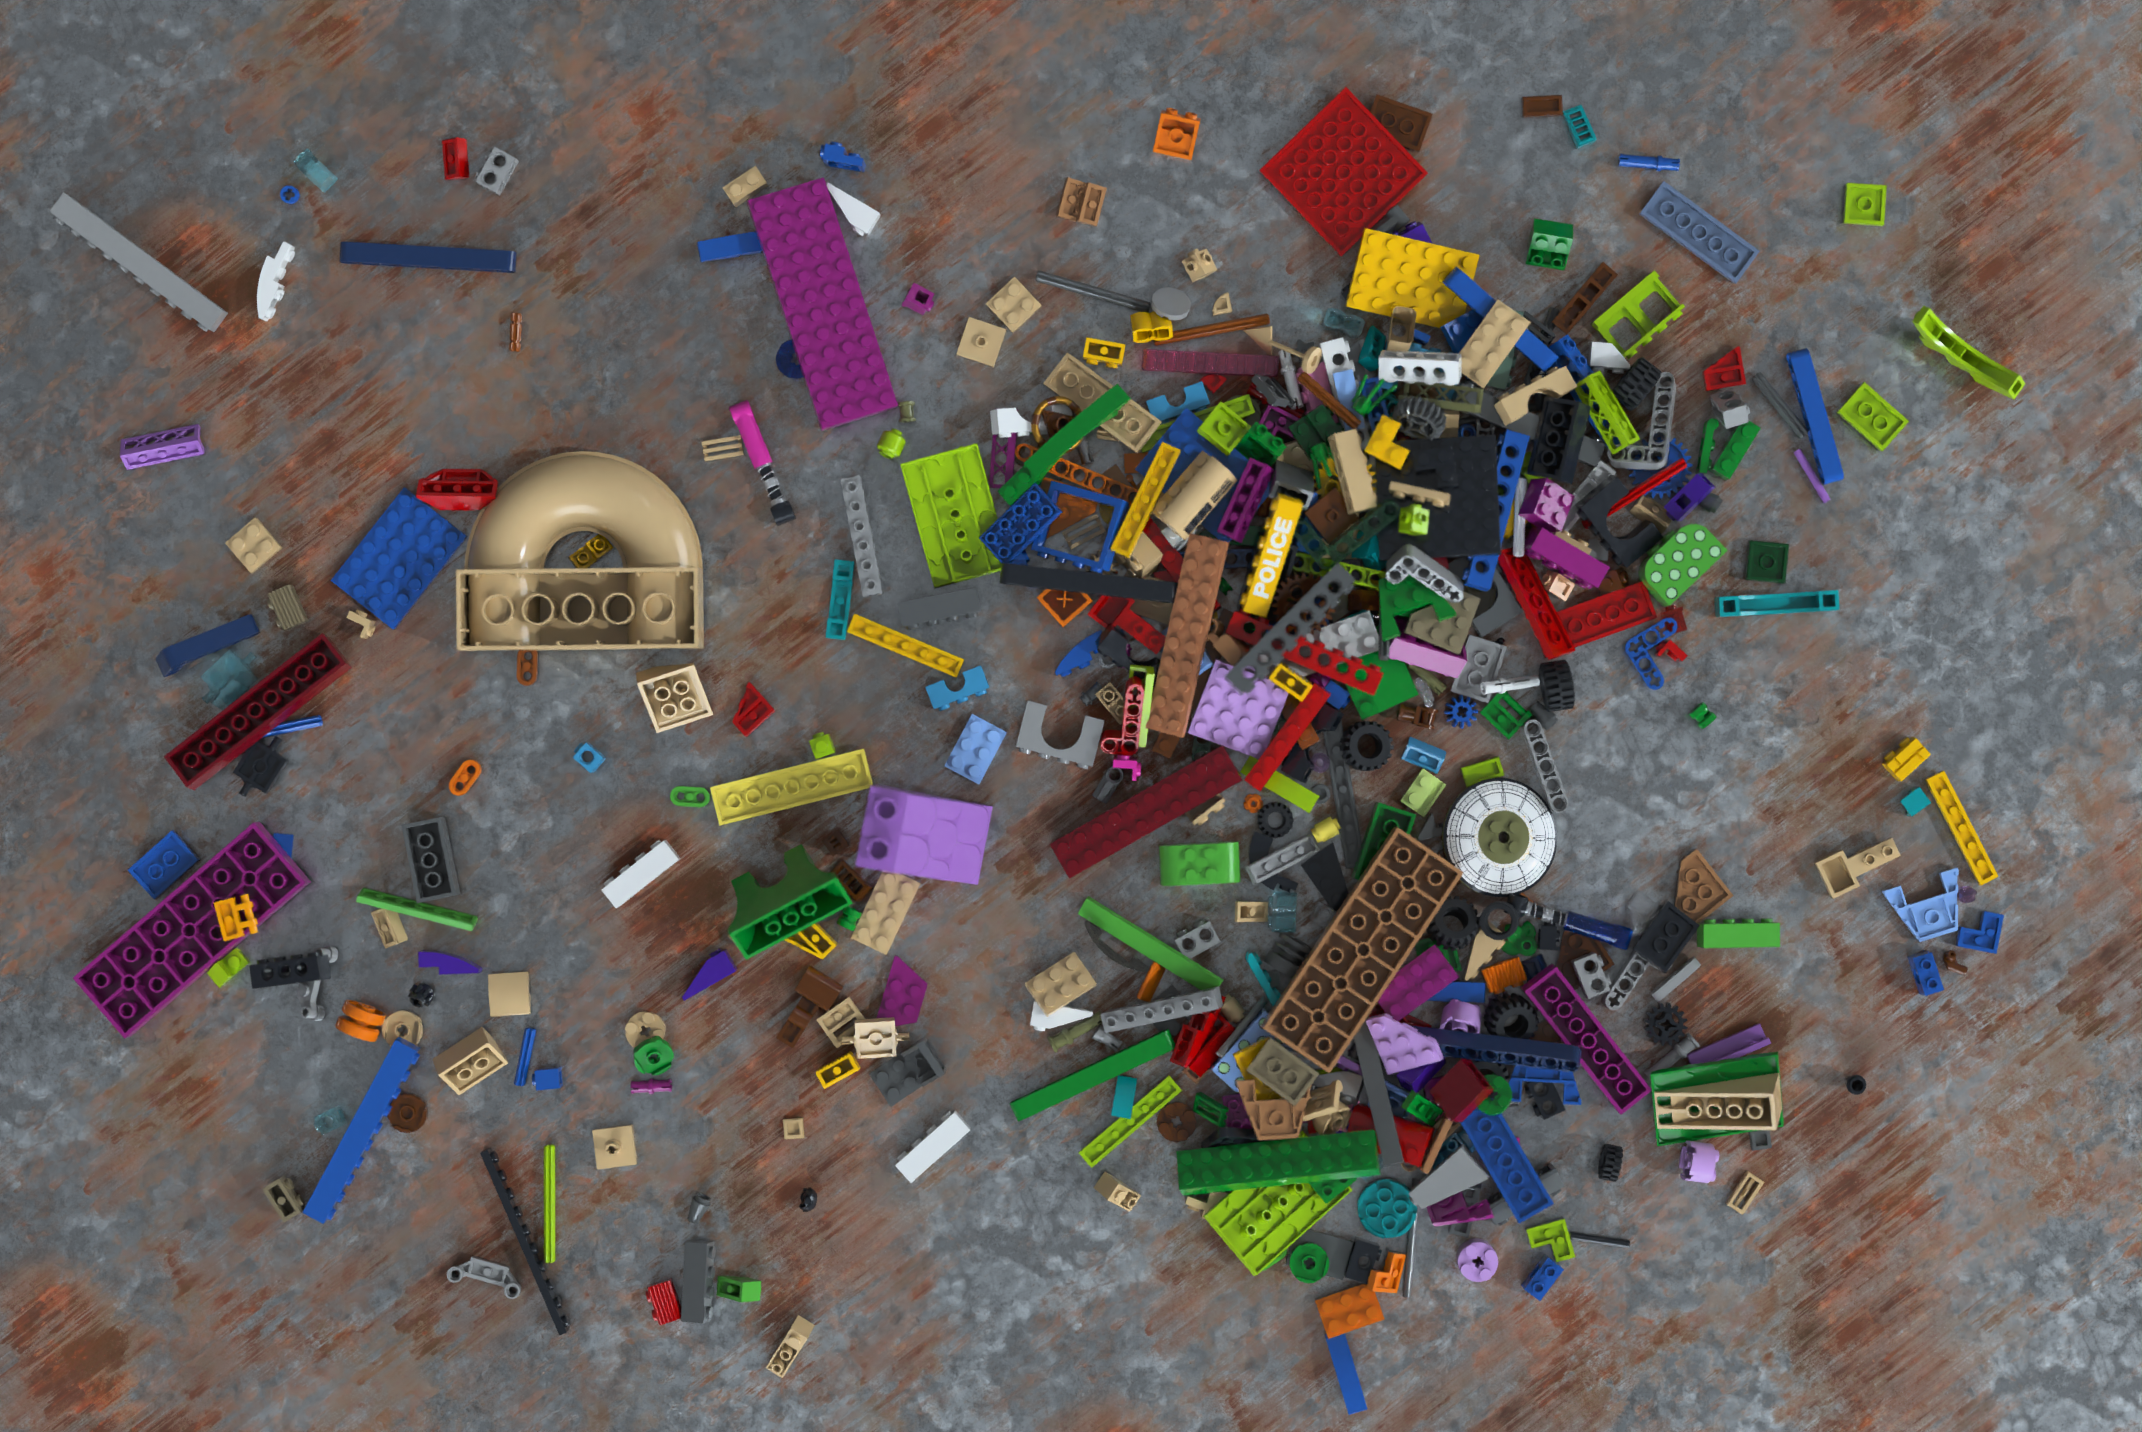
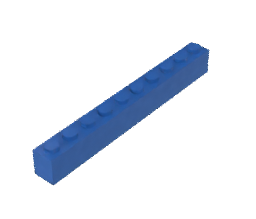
M400 1036L395 1039L302 1213L322 1224L328 1219L332 1220L337 1211L334 1207L337 1202L341 1203L346 1194L344 1192L346 1185L350 1186L355 1178L353 1174L355 1168L359 1169L365 1159L362 1155L365 1150H370L374 1142L371 1140L374 1133L378 1134L383 1126V1123H381L383 1116L387 1117L392 1109L390 1103L393 1099L396 1100L402 1090L399 1088L402 1081L406 1082L411 1072L408 1070L411 1064L415 1065L418 1061L420 1047Z

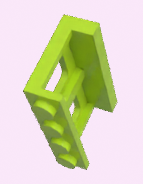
M1655 270L1591 323L1605 342L1612 343L1624 358L1627 357L1628 360L1637 353L1636 348L1640 344L1644 347L1652 340L1651 335L1657 331L1659 334L1667 328L1666 322L1671 318L1675 321L1683 314L1681 310L1685 307L1684 304L1680 305L1658 279L1659 275ZM1652 292H1657L1671 308V313L1658 324H1654L1639 306L1640 302ZM1623 317H1626L1641 334L1640 340L1628 350H1624L1609 333V329Z

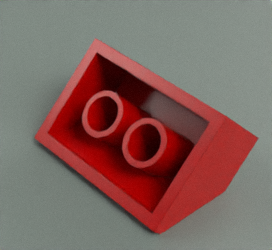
M1220 1014L1199 1052L1188 1065L1199 1077L1219 1058L1216 1052L1235 1030ZM1180 1032L1174 1038L1175 1043H1177Z

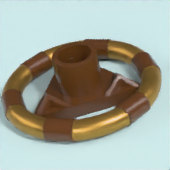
M1052 396L1043 400L1036 407L1032 414L1031 429L1038 445L1042 447L1047 442L1039 431L1041 414L1049 438H1052L1075 418L1074 416L1044 409L1060 403L1070 408L1077 416L1082 410L1073 400L1062 396ZM1082 439L1079 440L1074 446H1072L1066 453L1074 450L1081 443Z

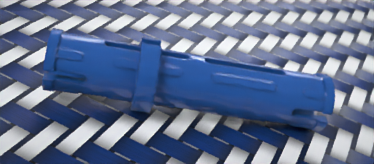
M1620 154L1618 166L1656 169L1658 172L1661 170L1678 172L1680 159L1662 158L1661 155L1648 157Z

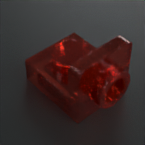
M1676 604L1665 607V611L1660 614L1662 619L1672 617L1677 621L1678 628L1675 633L1687 630L1682 613L1683 607L1677 608ZM1668 621L1664 622L1665 630L1668 629L1669 631H1672V626L1674 625V623H1668Z

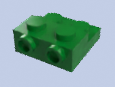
M1255 422L1235 446V449L1248 460L1252 458L1271 467L1287 446L1283 444L1281 438L1275 437L1268 432L1265 425Z

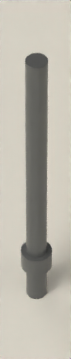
M1412 1178V1188L1420 1181V1178ZM1417 1216L1414 1224L1408 1230L1403 1297H1411Z

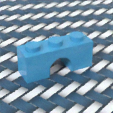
M1202 381L1183 388L1185 402L1181 406H1171L1167 402L1165 394L1147 400L1146 406L1149 413L1162 422L1160 425L1168 423L1170 419L1178 418L1186 408L1191 412L1207 409L1210 402Z
M980 665L962 672L965 685L960 691L954 692L949 690L945 680L926 686L925 688L933 709L938 708L939 711L950 708L949 703L954 701L960 704L968 701V696L975 694L978 697L986 694V689L990 687L982 666Z

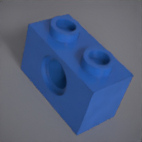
M1925 950L1907 956L1920 995L1927 996L1944 990L1932 952Z
M1544 1254L1521 1286L1537 1300L1541 1301L1564 1269Z

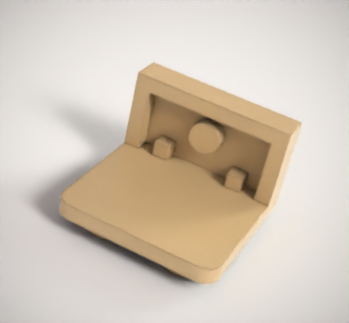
M1219 793L1185 814L1193 825L1198 823L1200 826L1209 819L1207 816L1212 811L1217 813L1225 807L1223 803L1226 800Z

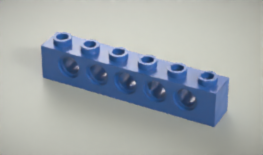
M1568 334L1548 347L1559 357L1552 367L1558 366L1560 369L1566 366L1576 384L1595 373L1587 363L1586 358L1576 347L1574 340ZM1585 383L1581 388L1585 394L1589 395V388ZM1575 389L1572 390L1570 394L1574 400L1582 403ZM1593 401L1594 410L1599 412L1600 407L1598 403ZM1589 415V422L1591 423L1599 437L1602 439V441L1608 448L1606 442L1604 441L1599 430L1597 429L1596 425L1594 424L1592 418ZM1603 419L1604 427L1609 429L1610 424L1608 420ZM1613 436L1614 444H1620L1618 437Z

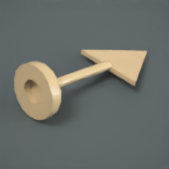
M1272 326L1243 330L1270 357L1273 356L1272 346L1302 358L1301 366L1305 373H1313L1320 363L1322 351L1319 347L1312 346L1303 354L1272 340Z

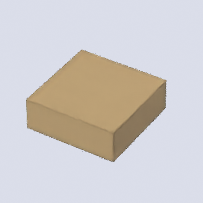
M803 1117L783 1119L784 1139L805 1137Z

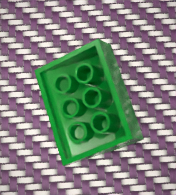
M1378 625V626H1376V630H1377V633H1378V636H1379V625ZM1378 651L1359 657L1363 660L1362 664L1369 666L1372 663L1381 667L1380 671L1383 672V676L1375 695H1370L1346 684L1361 720L1419 695L1405 662L1390 658L1387 661H1381L1378 658ZM1346 662L1337 665L1340 672L1348 670ZM1358 669L1355 672V676L1359 680H1364L1367 677V673L1363 669Z

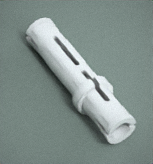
M1281 350L1278 352L1282 366L1281 374L1284 375L1288 394L1294 401H1297L1298 409H1300L1304 405L1295 374L1296 366L1293 365L1291 353L1285 351V358L1284 352ZM1296 402L1291 409H1296Z
M1537 674L1510 679L1498 678L1496 681L1482 682L1480 689L1483 695L1496 692L1503 694L1510 690L1538 687L1540 679Z

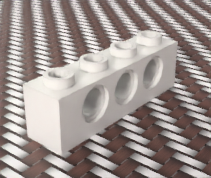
M1382 350L1379 356V380L1383 378L1388 383L1404 381L1408 384L1424 382L1428 385L1444 383L1445 385L1452 386L1459 384L1461 379L1462 354ZM1397 365H1400V366H1402L1405 370H1399V369H1397L1396 366H1397ZM1420 366L1425 371H1419L1416 369V367ZM1440 367L1445 372H1438L1436 368Z

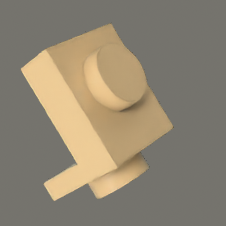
M359 609L356 612L349 611L346 618L364 626L360 637L363 639H367L368 636L371 637L376 628L374 626L375 621L367 618L368 614Z

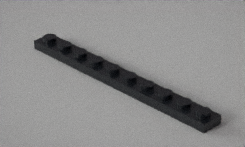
M490 1147L480 1154L560 1336L567 1333L570 1329V1320L561 1310L563 1307L559 1296H555L553 1291L555 1289L554 1283L551 1278L548 1279L545 1273L547 1268L544 1261L538 1257L539 1249L537 1244L531 1241L529 1236L531 1234L530 1228L527 1223L524 1224L521 1218L523 1212L520 1206L515 1204L514 1191L511 1187L508 1188L505 1181L507 1180L506 1173L498 1165L499 1157L496 1151H492Z

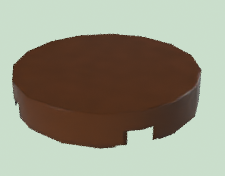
M404 1093L399 1095L396 1100L393 1099L390 1103L392 1109L388 1114V1119L394 1129L403 1133H411L425 1124L428 1117V1109L425 1101L420 1096L414 1093Z

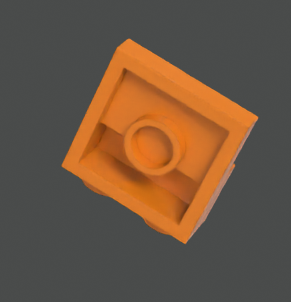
M1166 108V111L1162 110L1153 152L1192 160L1200 124V118H1197V114L1192 112H1186L1185 115L1178 114V110L1174 108Z

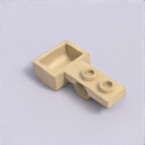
M1890 837L1873 846L1864 848L1848 858L1843 850H1837L1816 860L1814 863L1830 897L1834 899L1859 887L1857 876L1901 855L1893 838Z

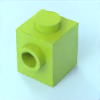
M824 732L812 735L813 739L809 740L815 759L836 753L830 734L824 735Z

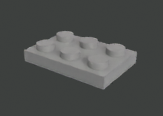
M1469 634L1465 644L1468 661L1459 677L1454 678L1450 691L1489 703L1492 693L1483 695L1480 684L1482 682L1496 681L1507 646Z

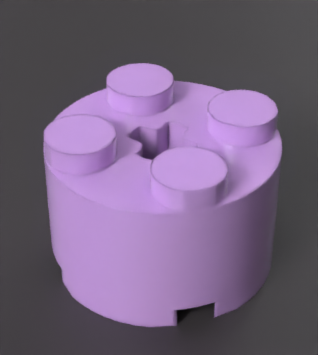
M1452 999L1443 1008L1440 1029L1480 1034L1481 1008L1475 1004L1472 1005Z
M1687 1140L1685 1142L1687 1146L1682 1147L1679 1158V1168L1683 1169V1174H1680L1681 1179L1701 1183L1714 1182L1716 1179L1715 1163L1719 1160V1151L1715 1150L1711 1143Z
M1472 1238L1458 1248L1456 1261L1464 1277L1474 1282L1489 1280L1495 1274L1498 1267V1257L1493 1247L1487 1241L1480 1238ZM1477 1256H1479L1481 1262L1478 1261L1477 1264H1475L1473 1259H1477Z

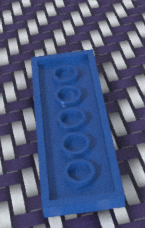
M1476 1108L1463 1122H1460L1519 1224L1554 1204L1502 1114L1491 1116Z

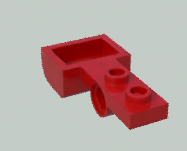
M1101 596L1087 615L1104 628L1109 624H1112L1114 627L1120 626L1157 655L1165 644L1166 636L1130 610L1135 600Z

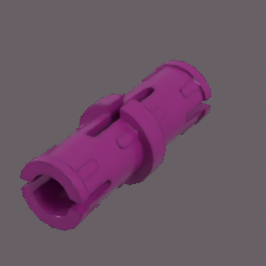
M649 1078L648 1081H631V1088H633L631 1093L649 1092V1094H654L655 1092H672V1084H670L672 1080H654Z

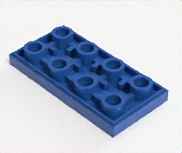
M1034 483L979 539L1001 563L1010 564L1062 511L1037 483Z

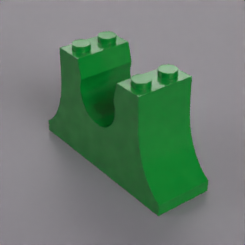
M802 844L784 853L787 873L776 885L761 888L750 872L731 881L737 897V910L734 920L727 930L746 960L853 904L836 874L817 869Z

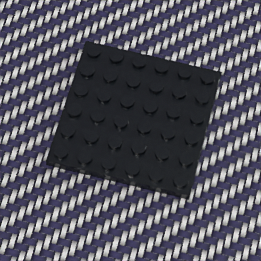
M1496 435L1392 441L1410 451L1401 470L1375 458L1380 561H1388L1404 545H1412L1430 558L1501 555ZM1452 446L1458 486L1438 489L1436 470L1415 473L1412 452ZM1392 481L1450 494L1449 506L1437 507L1429 501L1418 503L1413 501L1411 497L1406 496L1404 499L1393 497V494L1389 491L1390 483ZM1409 504L1421 505L1422 509L1429 510L1427 534L1413 536L1398 532L1401 508L1409 507Z

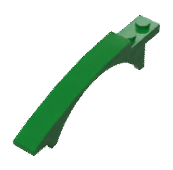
M1116 384L1050 438L1023 463L1024 466L997 492L1010 506L1014 504L1034 483L1040 485L1049 470L1072 446L1089 432L1114 418L1131 398L1119 384Z

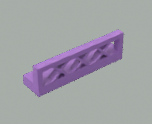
M199 424L121 439L120 457L127 470L202 455L205 451L200 440ZM194 432V436L185 437L188 433ZM174 436L172 440L165 441L168 437ZM155 440L154 443L146 445L149 441ZM136 444L133 448L126 449L128 445Z
M1758 1023L1687 1054V1058L1690 1064L1738 1058L1767 1046L1771 1042L1765 1036L1761 1025Z

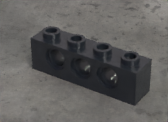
M320 952L308 953L306 958H303V954L292 955L291 960H286V956L274 958V962H269V959L257 960L255 965H249L252 989L331 978L328 955L320 956Z

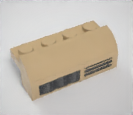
M1201 451L1155 504L1151 513L1186 541L1189 534L1193 533L1238 480L1217 459Z

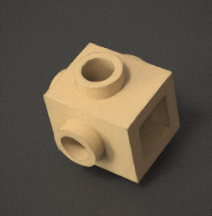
M1195 249L1187 254L1188 258L1182 261L1192 282L1201 280L1217 271L1207 249L1201 251Z

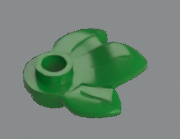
M1526 921L1522 927L1518 926L1516 932L1507 938L1508 940L1501 950L1511 956L1518 954L1524 956L1533 955L1537 950V942L1534 939L1536 935L1535 927L1529 921ZM1511 924L1505 925V931L1510 927ZM1528 942L1531 944V947L1526 950L1523 945Z

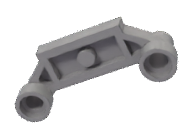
M327 946L314 950V952H320V956L328 955L329 963L335 962L338 958V951L335 947ZM321 980L299 984L296 998L300 1000L302 1007L301 1016L303 1018L320 1021L325 1016L324 1007L316 1005Z
M472 1256L469 1261L458 1266H452L447 1271V1279L453 1283L459 1282L463 1277L467 1276L504 1287V1294L509 1299H515L521 1293V1285L510 1272V1266ZM454 1270H457L459 1272V1275H456L454 1273ZM512 1286L516 1288V1292L511 1289Z

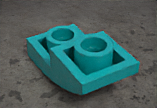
M1118 1075L1111 1116L1131 1119L1137 1078Z

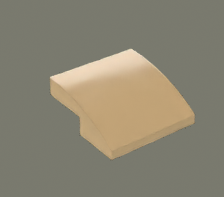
M528 972L488 974L491 1017L531 1014Z

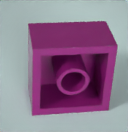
M1548 478L1531 479L1518 515L1536 527L1544 528L1549 532H1562L1575 496Z

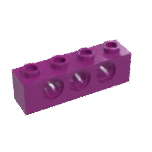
M1252 458L1249 459L1217 532L1242 543L1274 472L1271 467Z

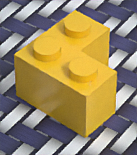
M1382 415L1364 452L1401 470L1410 452L1392 442L1401 424Z

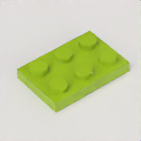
M1865 382L1857 388L1837 411L1844 420L1881 452L1909 422Z

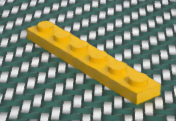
M1164 442L1161 443L1110 548L1112 551L1130 558L1181 452L1180 449Z
M854 614L847 630L848 633L956 678L964 662L962 658L857 614Z
M1942 770L1926 778L1925 781L1978 885L1981 886L1999 877L1945 771Z

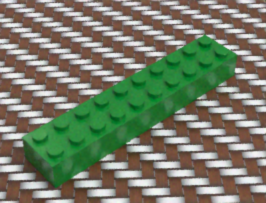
M1374 1129L1177 1151L1179 1191L1183 1196L1381 1175L1378 1139Z

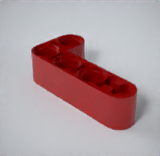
M1131 677L1126 682L1121 730H1105L1101 734V749L1107 754L1133 755L1138 751L1144 700V684L1139 677ZM1134 687H1137L1136 695H1133L1132 690L1134 689ZM1130 705H1137V706H1138V707L1135 708V709H1130V708H1129ZM1129 723L1136 724L1134 727L1126 726ZM1106 740H1113V741H1114V742L1111 743V744L1105 743ZM1132 741L1133 744L1126 745L1125 742Z

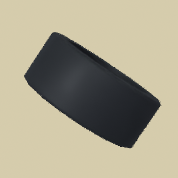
M1496 901L1483 909L1480 915V926L1486 936L1494 940H1503L1516 932L1519 926V915L1511 904L1504 901ZM1503 909L1510 915L1511 925L1506 931L1496 932L1490 928L1488 916L1493 910Z

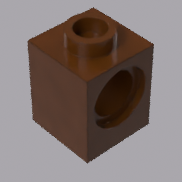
M1351 591L1348 594V611H1379V591Z

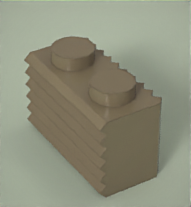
M286 585L267 594L269 597L267 604L271 610L275 611L277 615L275 622L279 628L288 631L309 621L293 585Z

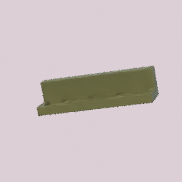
M1424 382L1412 383L1417 385L1422 391L1417 396H1414L1415 398L1420 396L1421 399L1435 402V405L1440 406L1442 409L1481 413L1484 389L1456 385L1448 386L1440 383L1432 385L1425 384ZM1405 383L1404 394L1399 395L1398 403L1405 397H1411L1409 396L1410 384ZM1432 387H1436L1441 393L1435 399H1431L1427 393ZM1451 389H1455L1460 396L1455 401H1450L1446 396V393ZM1470 392H1478L1476 404H1470L1465 396Z

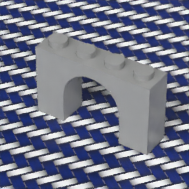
M1027 701L1016 747H1019V752L1030 754L1031 751L1039 753L1038 757L1050 759V756L1058 758L1057 762L1069 764V761L1076 762V767L1088 769L1089 766L1093 767L1105 720L1085 716L1078 741L1070 748L1055 749L1049 746L1042 736L1041 729L1047 705Z

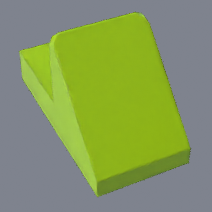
M236 947L222 960L217 961L207 974L221 988L246 967L250 961Z

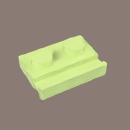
M1422 768L1400 801L1422 817H1425L1446 784Z

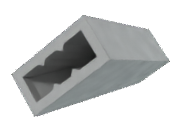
M1461 1144L1410 1189L1409 1199L1415 1206L1419 1205L1423 1209L1489 1178L1490 1173L1464 1144Z

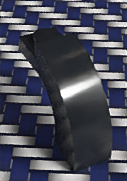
M1256 831L1253 832L1248 848L1250 864L1268 855L1273 838ZM1278 874L1261 882L1272 890H1275L1276 885L1280 884L1279 888L1290 892L1291 889L1296 891L1298 886L1297 882Z

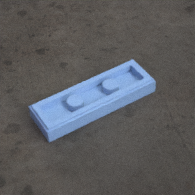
M1353 370L1333 373L1338 401L1361 421L1360 426L1356 430L1365 428L1363 416L1351 407L1354 404L1351 400L1357 392ZM1343 421L1345 431L1353 430Z

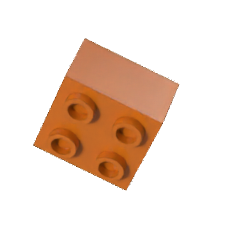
M1045 589L1037 597L1063 628L1093 602L1085 593Z

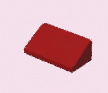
M459 137L442 140L445 180L469 178L467 140Z

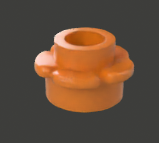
M1248 794L1244 799V808L1249 810L1250 813H1256L1263 807V801H1261V797L1258 794Z

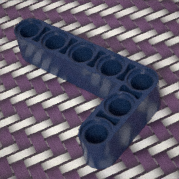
M250 614L163 649L155 660L163 677H168L179 672L186 663L254 637L260 633V630L253 615Z

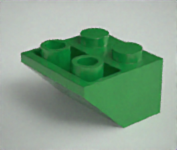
M1534 218L1525 264L1565 270L1573 241V224Z

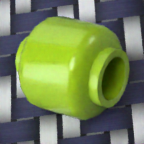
M892 428L891 431H883L877 443L879 454L888 459L899 457L906 440L902 437V432Z

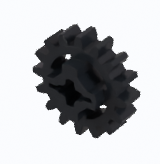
M1668 1002L1665 1007L1662 1003H1659V1008L1652 1006L1653 1012H1646L1649 1018L1643 1020L1648 1023L1644 1030L1650 1031L1647 1037L1651 1038L1654 1036L1653 1042L1657 1043L1660 1040L1661 1046H1664L1665 1041L1670 1046L1672 1045V1040L1680 1042L1678 1036L1684 1037L1685 1034L1682 1032V1029L1688 1028L1683 1025L1687 1021L1686 1018L1681 1017L1684 1012L1682 1010L1677 1012L1678 1006L1674 1005L1671 1008V1003ZM1662 1012V1015L1656 1019L1655 1016ZM1672 1013L1677 1017L1678 1022H1674ZM1666 1021H1667V1022H1669L1670 1024H1672L1673 1026L1669 1025V1026H1665V1028H1664L1663 1026H1661V1025L1658 1024V1023H1662V1022H1666ZM1653 1026L1658 1028L1659 1036L1655 1033ZM1676 1030V1032L1673 1035L1669 1036L1670 1032Z

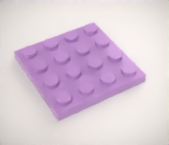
M1216 658L1190 723L1188 733L1259 759L1268 747L1289 693L1272 682L1269 677H1265L1263 680L1259 678L1254 683L1256 687L1248 695L1244 693L1241 696L1224 680L1225 675L1233 666ZM1245 669L1243 675L1246 678H1252L1254 672Z

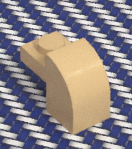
M1230 1192L1208 1193L1206 1200L1188 1195L1185 1198V1204L1188 1205L1187 1208L1197 1212L1201 1209V1218L1205 1219L1203 1216Z

